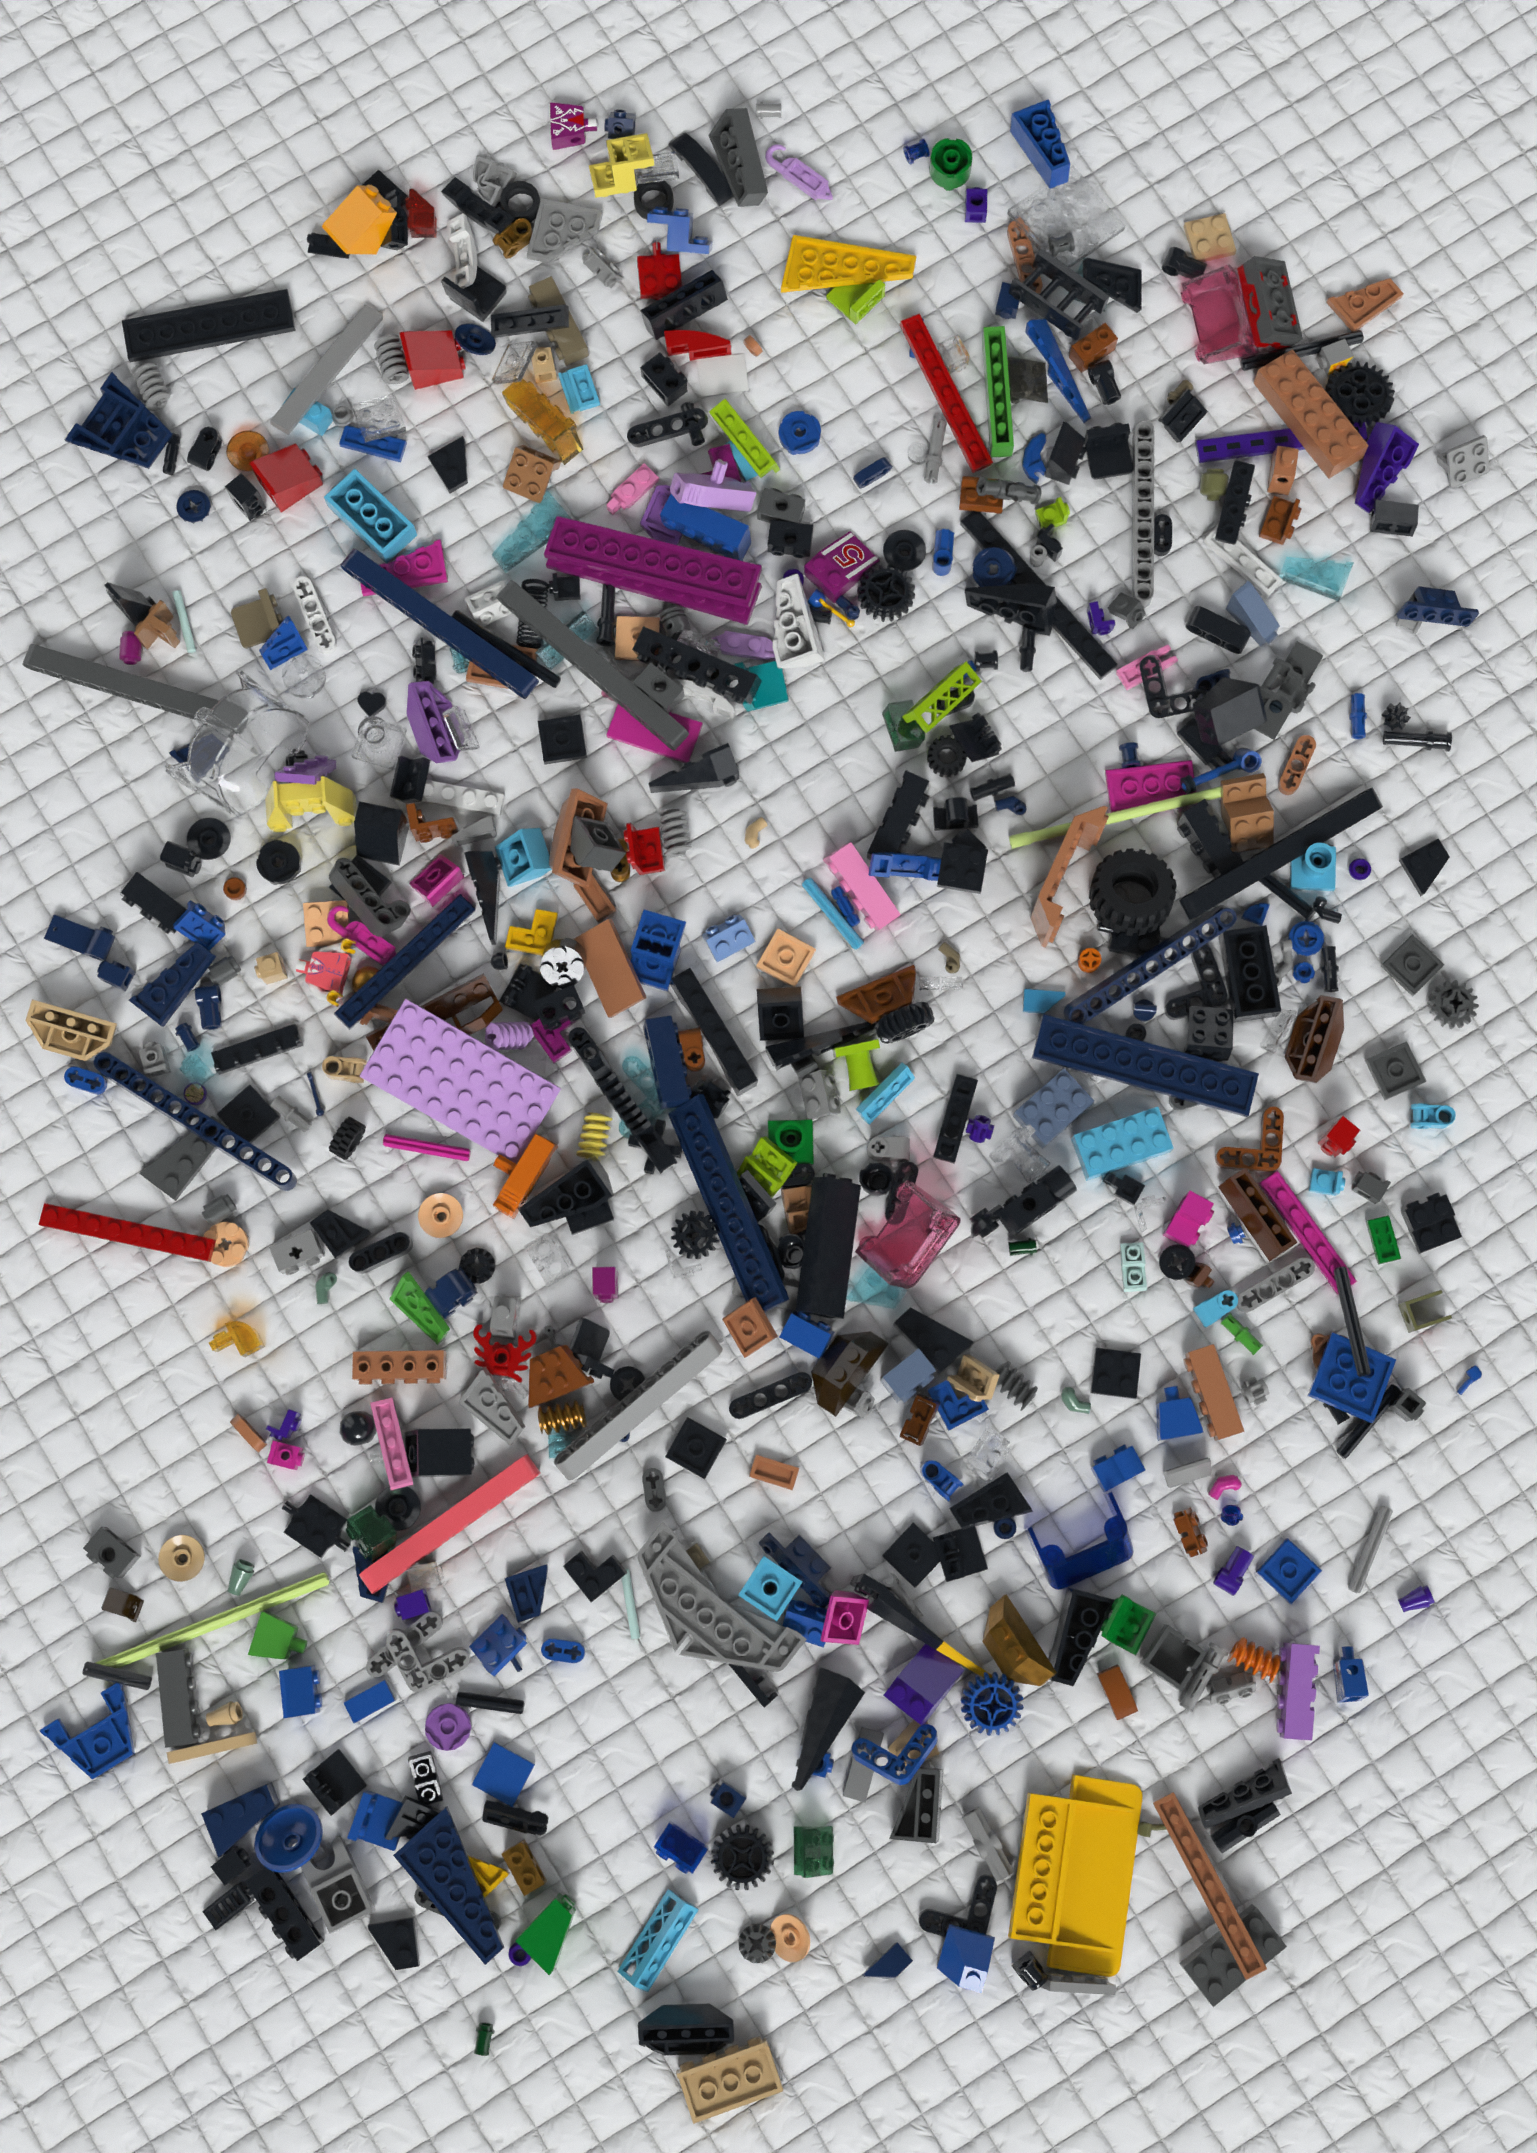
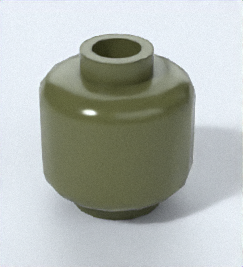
M1207 469V472L1201 475L1200 493L1203 496H1207L1208 501H1220V497L1226 495L1229 476L1224 473L1223 469Z

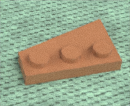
M1389 278L1368 285L1366 288L1355 292L1352 290L1346 292L1345 295L1328 298L1326 303L1345 325L1354 332L1401 299L1404 293Z

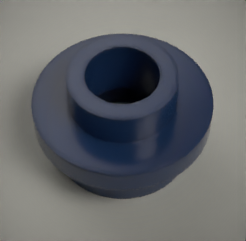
M1012 1518L995 1521L993 1526L994 1533L1001 1539L1013 1537L1017 1528ZM1003 1523L1009 1526L1007 1532L1001 1531L1000 1527Z

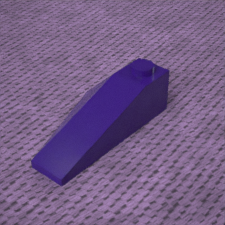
M1376 422L1367 441L1369 446L1364 455L1354 503L1367 513L1374 509L1376 500L1383 498L1385 489L1389 484L1396 482L1398 479L1397 475L1402 468L1406 469L1409 466L1419 446V443L1396 425Z

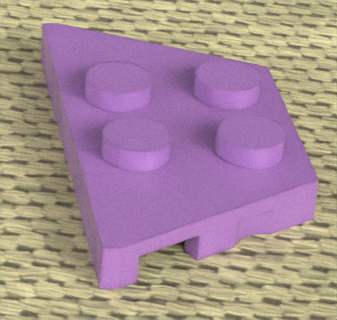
M658 485L642 517L640 526L654 540L679 545L683 534L666 528L660 516L671 494L670 486Z

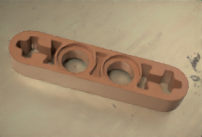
M1014 220L1008 226L1007 237L1019 280L1023 282L1031 272L1025 273L1022 270V266L1030 265L1034 270L1035 255L1025 223L1020 220ZM1014 228H1017V230L1020 231L1019 240H1017L1016 231H1013ZM1019 246H1025L1028 252L1025 254H1020L1017 252L1016 248ZM1040 276L1033 283L1037 294L1041 293L1043 287Z

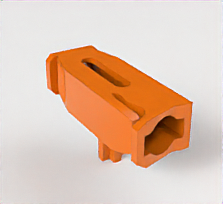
M535 1134L517 1164L499 1154L493 1166L510 1176L494 1201L493 1206L510 1218L515 1219L519 1212L518 1208L523 1206L548 1166L553 1153L557 1150L558 1145L541 1135Z

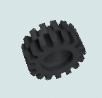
M942 735L939 739L936 738L933 744H930L927 762H929L930 769L933 768L935 774L938 772L941 777L943 775L951 777L952 774L955 776L959 771L963 770L967 756L955 737L953 739L951 735H947L944 738V735ZM943 749H950L955 753L956 758L952 763H943L939 759V753Z
M350 1116L341 1123L340 1128L338 1127L336 1130L337 1132L330 1142L329 1151L343 1160H347L360 1144L366 1126Z

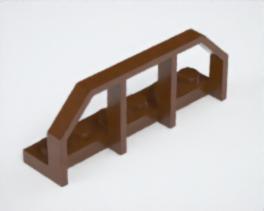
M484 973L420 1006L444 1021L452 1017L456 1027L469 1035L487 1027L503 1011ZM492 997L494 1002L480 1017L461 1026L456 1014ZM390 1023L366 1034V1038L373 1051L380 1041L379 1037L384 1035Z

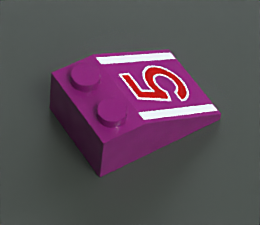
M849 531L819 551L804 565V575L835 604L838 598L847 593L864 577L865 572H869L872 567H875L880 562V559Z

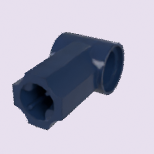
M219 985L195 987V998L200 1009L202 1029L214 1030L222 1027L219 1005L221 1004V991Z

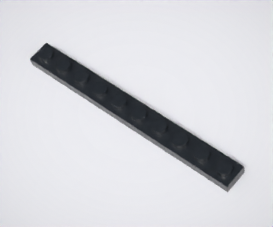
M973 511L960 521V525L983 550L995 547L1004 549L1011 554L1017 567L1012 580L1014 585L1032 583L1046 585L981 512ZM1056 596L1057 603L1052 627L1093 673L1102 680L1118 664Z

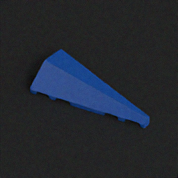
M1030 320L1026 324L1025 333L1048 362V376L1082 422H1087L1091 419V416L1047 320Z

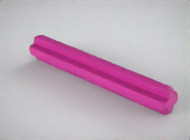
M385 1134L383 1138V1145L390 1148L462 1161H469L471 1155L469 1149L389 1134Z

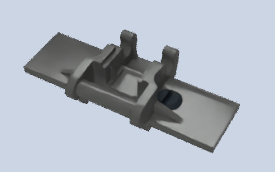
M1297 641L1286 661L1278 658L1273 661L1274 666L1262 686H1260L1267 721L1254 728L1255 730L1275 740L1290 712L1297 714L1303 709L1304 701L1316 686L1314 682L1307 683L1323 658L1322 654ZM1293 669H1298L1301 672V674L1295 672ZM1278 674L1284 676L1285 679L1278 691H1271L1270 688Z

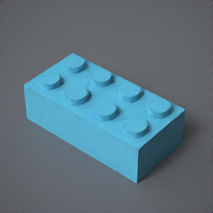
M356 469L352 470L324 496L327 506L386 564L417 536L414 525Z
M1159 1107L1075 1134L1071 1138L1086 1181L1170 1153L1174 1149Z

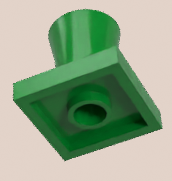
M812 1120L768 1121V1139L793 1158L797 1164L814 1165ZM788 1137L795 1138V1141L793 1143H789L786 1139Z

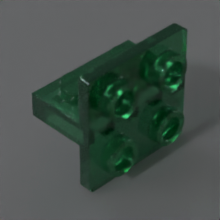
M794 1826V1875H802V1878H811L833 1874L834 1835L832 1826Z

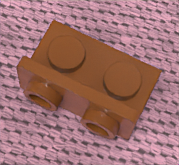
M962 477L959 510L1002 514L1003 499L994 498L992 495L979 496L976 491L979 477Z
M1274 496L1259 537L1284 545L1286 538L1291 539L1295 527L1291 526L1293 519L1298 520L1302 509L1298 507L1300 499L1296 498L1293 503Z

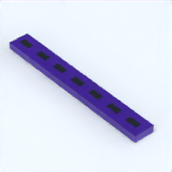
M1355 422L1354 428L1367 442L1368 436L1365 422L1362 428ZM1290 428L1196 440L1195 443L1199 463L1273 454L1277 446L1305 450Z

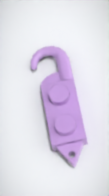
M776 144L768 148L765 155L766 162L782 174L786 180L814 200L817 198L833 200L828 180L797 158H788L782 163L774 159L772 156L775 150L785 151L786 148L784 146Z
M725 631L724 634L710 638V642L721 650V654L763 661L764 659L776 661L773 642L767 637Z

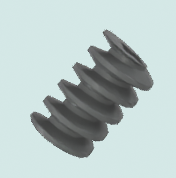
M1008 1361L995 1371L1000 1374L996 1386L1002 1384L1001 1393L1009 1391L1007 1395L1008 1400L1016 1397L1014 1405L1022 1403L1020 1409L1022 1411L1036 1396L1038 1387L1035 1386L1029 1389L1031 1381L1028 1380L1023 1383L1024 1374L1016 1377L1018 1369L1013 1368L1009 1370L1011 1362Z

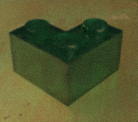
M371 1505L347 1519V1535L352 1541L356 1540L359 1545L358 1550L364 1559L368 1558L371 1564L395 1548L397 1532L386 1516L379 1517Z

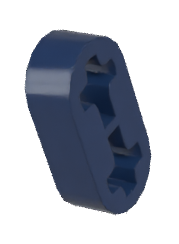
M883 457L859 471L853 477V480L860 489L886 475L893 466L887 457Z

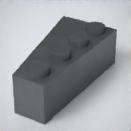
M747 108L726 109L708 136L738 207L759 206L768 194L748 110Z

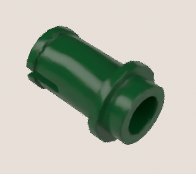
M1028 1238L1026 1241L1008 1242L1010 1256L1021 1254L1033 1256V1253H1037L1036 1240H1031V1238Z
M479 2023V2027L476 2028L478 2033L474 2053L487 2056L489 2055L491 2036L495 2030L490 2023Z

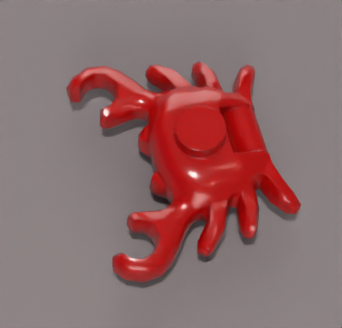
M477 1325L473 1330V1336L484 1348V1352L478 1347H475L474 1351L485 1361L475 1360L474 1363L480 1367H486L491 1375L511 1377L521 1383L522 1378L515 1371L528 1369V1366L519 1364L527 1361L532 1356L531 1353H527L524 1356L521 1355L536 1343L537 1335L535 1331L529 1330L531 1340L528 1342L524 1341L523 1336L519 1335L518 1347L514 1348L512 1343L501 1345L499 1342H495L493 1345H490L491 1332H487L486 1336L481 1337L479 1331L483 1328V1325Z

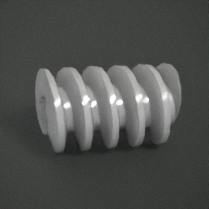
M394 334L381 337L375 342L374 347L377 351L376 355L379 366H381L380 371L383 381L388 384H401L409 378V374H406L408 369L405 366V359L402 358L404 354L401 351L400 338Z
M156 363L139 364L131 370L140 394L143 396L142 399L146 403L145 406L149 411L161 410L166 406V401L170 398V394L166 392V385H163L164 380L160 377L161 373L157 370L158 366Z
M679 809L660 811L659 814L662 816L660 823L663 824L661 831L665 833L662 839L666 841L663 845L664 849L667 850L665 856L678 857L684 855L687 850L692 848L691 845L685 844V842L690 840V837L684 836V833L689 832V828L682 827V825L688 823V820L681 819V817L687 815V812L680 811Z

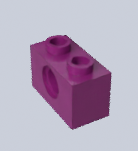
M592 1267L593 1296L600 1303H613V1299H619L618 1271L616 1267Z

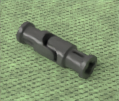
M983 476L979 478L976 486L979 496L992 495L997 499H1012L1016 502L1024 500L1030 501L1031 504H1038L1042 494L1039 485L1026 486L1021 482L1014 483L1002 479L994 481L988 480L987 477Z

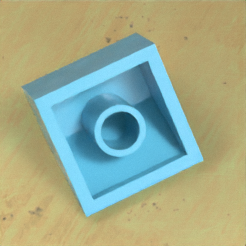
M541 828L520 829L495 846L508 887L539 878L552 870L549 866L550 855Z

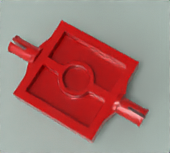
M656 242L652 243V255L637 256L640 299L651 298L659 300L682 287L679 254H662L661 243L657 242L656 248Z

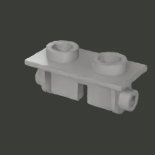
M587 247L590 253L583 255V264L594 274L600 268L601 270L596 277L606 287L612 288L616 284V278L623 280L619 275L620 269L612 262L608 263L605 260L606 255L599 248Z
M1243 1672L1230 1676L1232 1685H1228L1226 1678L1211 1681L1206 1686L1208 1694H1211V1705L1215 1703L1222 1705L1228 1703L1232 1698H1247L1256 1691V1682H1253L1252 1674Z

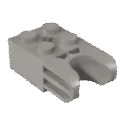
M340 1836L333 1840L332 1848L335 1853V1861L329 1869L322 1870L318 1868L312 1858L301 1866L329 1934L376 1911L344 1839ZM341 1894L348 1896V1901H346L348 1904L346 1906L344 1904L339 1905L338 1900L341 1899Z

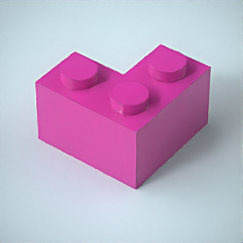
M1189 1191L1183 1196L1163 1236L1186 1247H1189L1190 1244L1195 1245L1200 1236V1233L1197 1232L1201 1225L1205 1226L1214 1214V1211L1211 1209L1214 1203Z

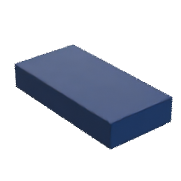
M384 1680L345 1701L344 1705L353 1723H356L393 1703L396 1699L387 1681Z

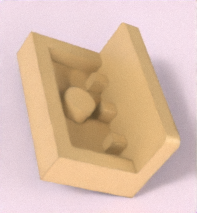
M968 1354L963 1355L957 1375H948L947 1381L952 1383L955 1389L968 1394L971 1400L981 1402V1400L992 1399L1000 1374Z

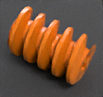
M1242 1637L1235 1643L1227 1659V1662H1230L1233 1658H1236L1235 1666L1237 1667L1243 1662L1244 1671L1253 1667L1252 1675L1260 1671L1261 1680L1267 1675L1270 1676L1269 1684L1274 1680L1281 1661L1279 1655H1275L1272 1658L1270 1650L1264 1653L1262 1646H1258L1255 1649L1253 1641L1247 1645L1245 1637Z

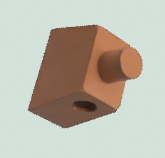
M1283 446L1276 447L1272 454L1267 488L1268 493L1289 495L1296 474L1299 449ZM1284 478L1285 482H1280L1277 479Z

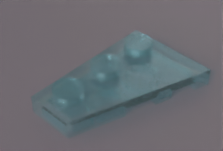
M1286 557L1279 577L1285 582L1339 601L1354 562L1340 564L1331 560L1315 562L1313 559Z

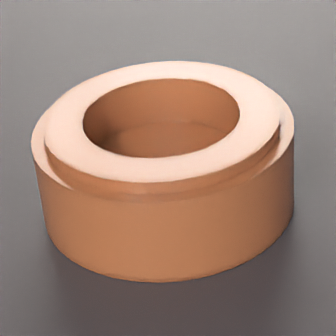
M749 335L743 340L744 345L753 356L757 357L763 352L752 336Z

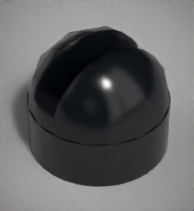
M499 952L492 956L490 963L494 969L505 970L508 968V958L505 952Z

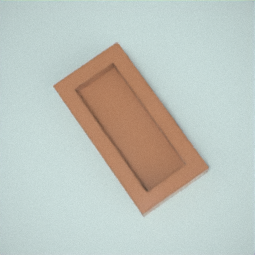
M592 874L589 887L573 885L597 922L602 921L616 911Z
M755 1455L749 1477L793 1491L799 1468Z

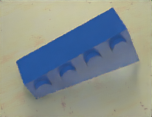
M670 494L660 513L661 521L666 528L676 530L724 557L743 561L751 545L748 525L707 507L679 503L672 494Z

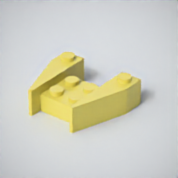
M322 776L321 780L317 781L315 785L301 783L278 784L277 781H273L265 798L267 825L274 832H285L287 829L293 828L292 815L300 816L304 812L322 814L328 810L334 822L340 826L352 825L357 812L356 796L353 791L325 776Z

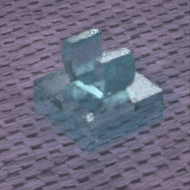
M571 1434L548 1435L549 1459L555 1458L572 1443Z

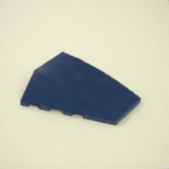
M111 372L100 388L103 394L84 423L82 425L76 423L64 440L65 442L150 469L173 434Z

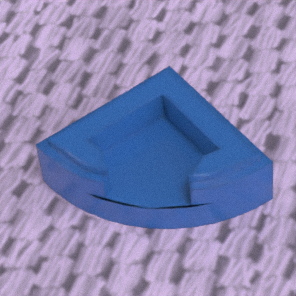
M1259 903L1249 907L1243 913L1241 919L1262 926L1270 904Z

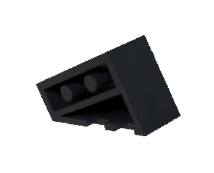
M138 872L134 874L120 892V895L123 897L122 901L130 907L136 906L141 910L140 914L149 921L153 918L159 923L157 927L167 934L170 931L175 934L177 930L174 929L173 924L187 910Z
M911 1307L893 1323V1326L916 1350L918 1348L921 1350L939 1375L974 1342Z

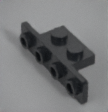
M1237 460L1233 463L1215 536L1216 541L1235 545L1237 542L1240 527H1244L1247 514H1244L1245 507H1249L1252 497L1249 494V489L1255 469L1254 464Z

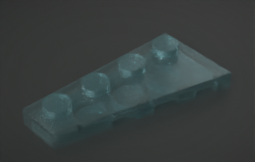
M549 491L544 494V499L531 509L530 515L517 525L516 531L512 535H508L493 552V559L505 573L548 543L557 516L572 519Z

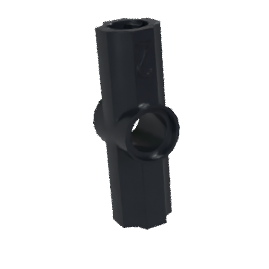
M1271 1802L1235 1817L1234 1820L1210 1836L1219 1851L1224 1853L1245 1838L1253 1836L1257 1830L1281 1814L1276 1805ZM1244 1819H1249L1251 1823L1250 1829L1247 1831L1240 1829V1823Z

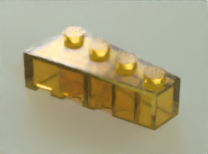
M519 377L502 392L507 406L525 424L528 423V426L538 438L542 437L552 453L555 450L558 452L559 460L564 465L583 450L575 429L577 427L575 422L570 417L566 418L563 416V412L557 405L552 406L544 393L539 394L532 382H526L522 377Z

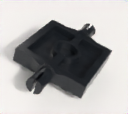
M1099 922L1097 930L1110 933V952L1139 958L1167 939L1160 936V926H1157V930L1153 932L1146 930L1145 935L1140 936L1137 933L1127 936L1125 932L1121 931L1118 934L1113 932V928L1103 926L1102 922Z
M311 1494L299 1508L288 1501L285 1502V1505L290 1507L291 1510L284 1505L282 1510L292 1515V1519L283 1533L321 1559L328 1549L334 1545L344 1552L348 1550L341 1543L348 1548L351 1544L340 1537L342 1529L349 1521Z

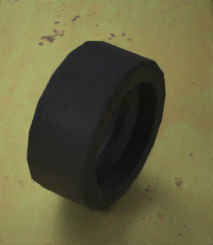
M650 177L637 185V191H634V205L637 213L642 218L647 220V214L653 210V208L644 206L641 201L642 196L651 190L664 193L666 202L661 207H668V211H672L674 203L671 186L666 181Z
M516 181L503 189L500 198L501 208L513 216L514 220L512 223L519 218L527 219L531 223L536 219L540 205V196L532 184L525 181ZM518 194L529 195L533 200L532 207L523 212L511 210L508 203L513 196Z

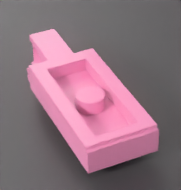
M645 463L642 464L611 494L612 499L606 504L607 510L614 515L621 507L624 510L626 508L629 509L659 481V477Z

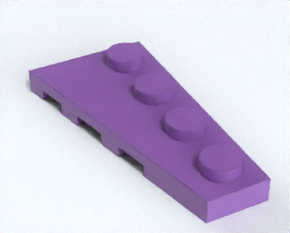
M318 755L315 756V759H305L304 762H296L294 766H284L283 770L275 772V781L315 785L317 781L321 780L322 776L326 777L327 774L336 769V760L328 759V756Z

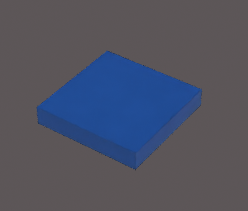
M1286 1538L1256 1573L1289 1604H1292L1322 1570Z
M494 1742L472 1785L513 1807L535 1764Z

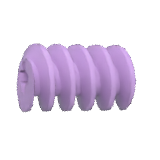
M524 1021L490 1023L485 1031L486 1045L495 1050H521L533 1038V1029L530 1024Z

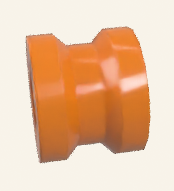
M1086 948L1078 958L1079 968L1085 973L1096 971L1101 963V954L1094 948Z

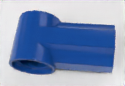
M949 529L938 530L935 534L932 569L939 576L947 575L952 567L954 532ZM943 560L947 562V564L941 565L938 563V561Z

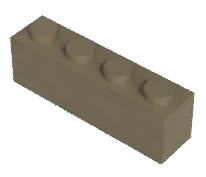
M552 276L529 286L530 295H528V299L533 308L566 305ZM570 311L569 328L545 331L550 343L554 342L557 347L554 350L559 361L563 359L566 366L589 356L588 347Z

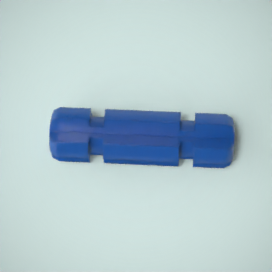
M838 886L831 890V894L834 900H837L836 903L844 918H847L846 921L851 927H854L860 923V919L857 914H854L855 910L848 897L844 896V890L841 886Z

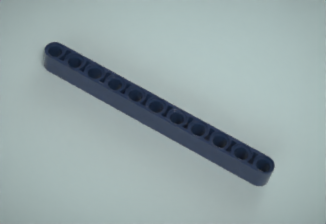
M353 548L340 564V567L351 577L521 698L526 699L538 685L539 680L533 674L357 549Z
M101 1052L95 1056L93 1062L95 1068L107 1079L279 1189L290 1191L296 1186V1175L286 1165L110 1053ZM110 1061L108 1067L102 1068L105 1062ZM128 1072L125 1079H120L123 1073ZM146 1083L143 1090L137 1091L141 1084ZM163 1095L161 1101L155 1102L157 1096ZM181 1106V1110L178 1113H173L175 1107ZM199 1117V1121L196 1124L190 1125L193 1118ZM217 1129L215 1135L208 1136L209 1131ZM235 1140L232 1147L226 1148L229 1141ZM247 1152H253L251 1158L244 1159ZM266 1163H271V1167L268 1170L262 1171V1167ZM289 1174V1179L281 1183V1177Z

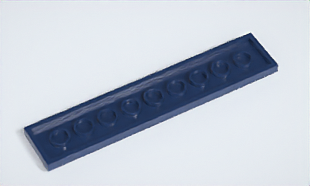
M1045 1014L1042 1016L1032 1055L1033 1059L1244 1117L1249 1116L1259 1073Z
M699 1094L668 1113V1116L707 1210L712 1216V1222L718 1223L715 1229L720 1231L718 1236L745 1301L747 1302L756 1297L764 1313L788 1301L789 1297L704 1094Z

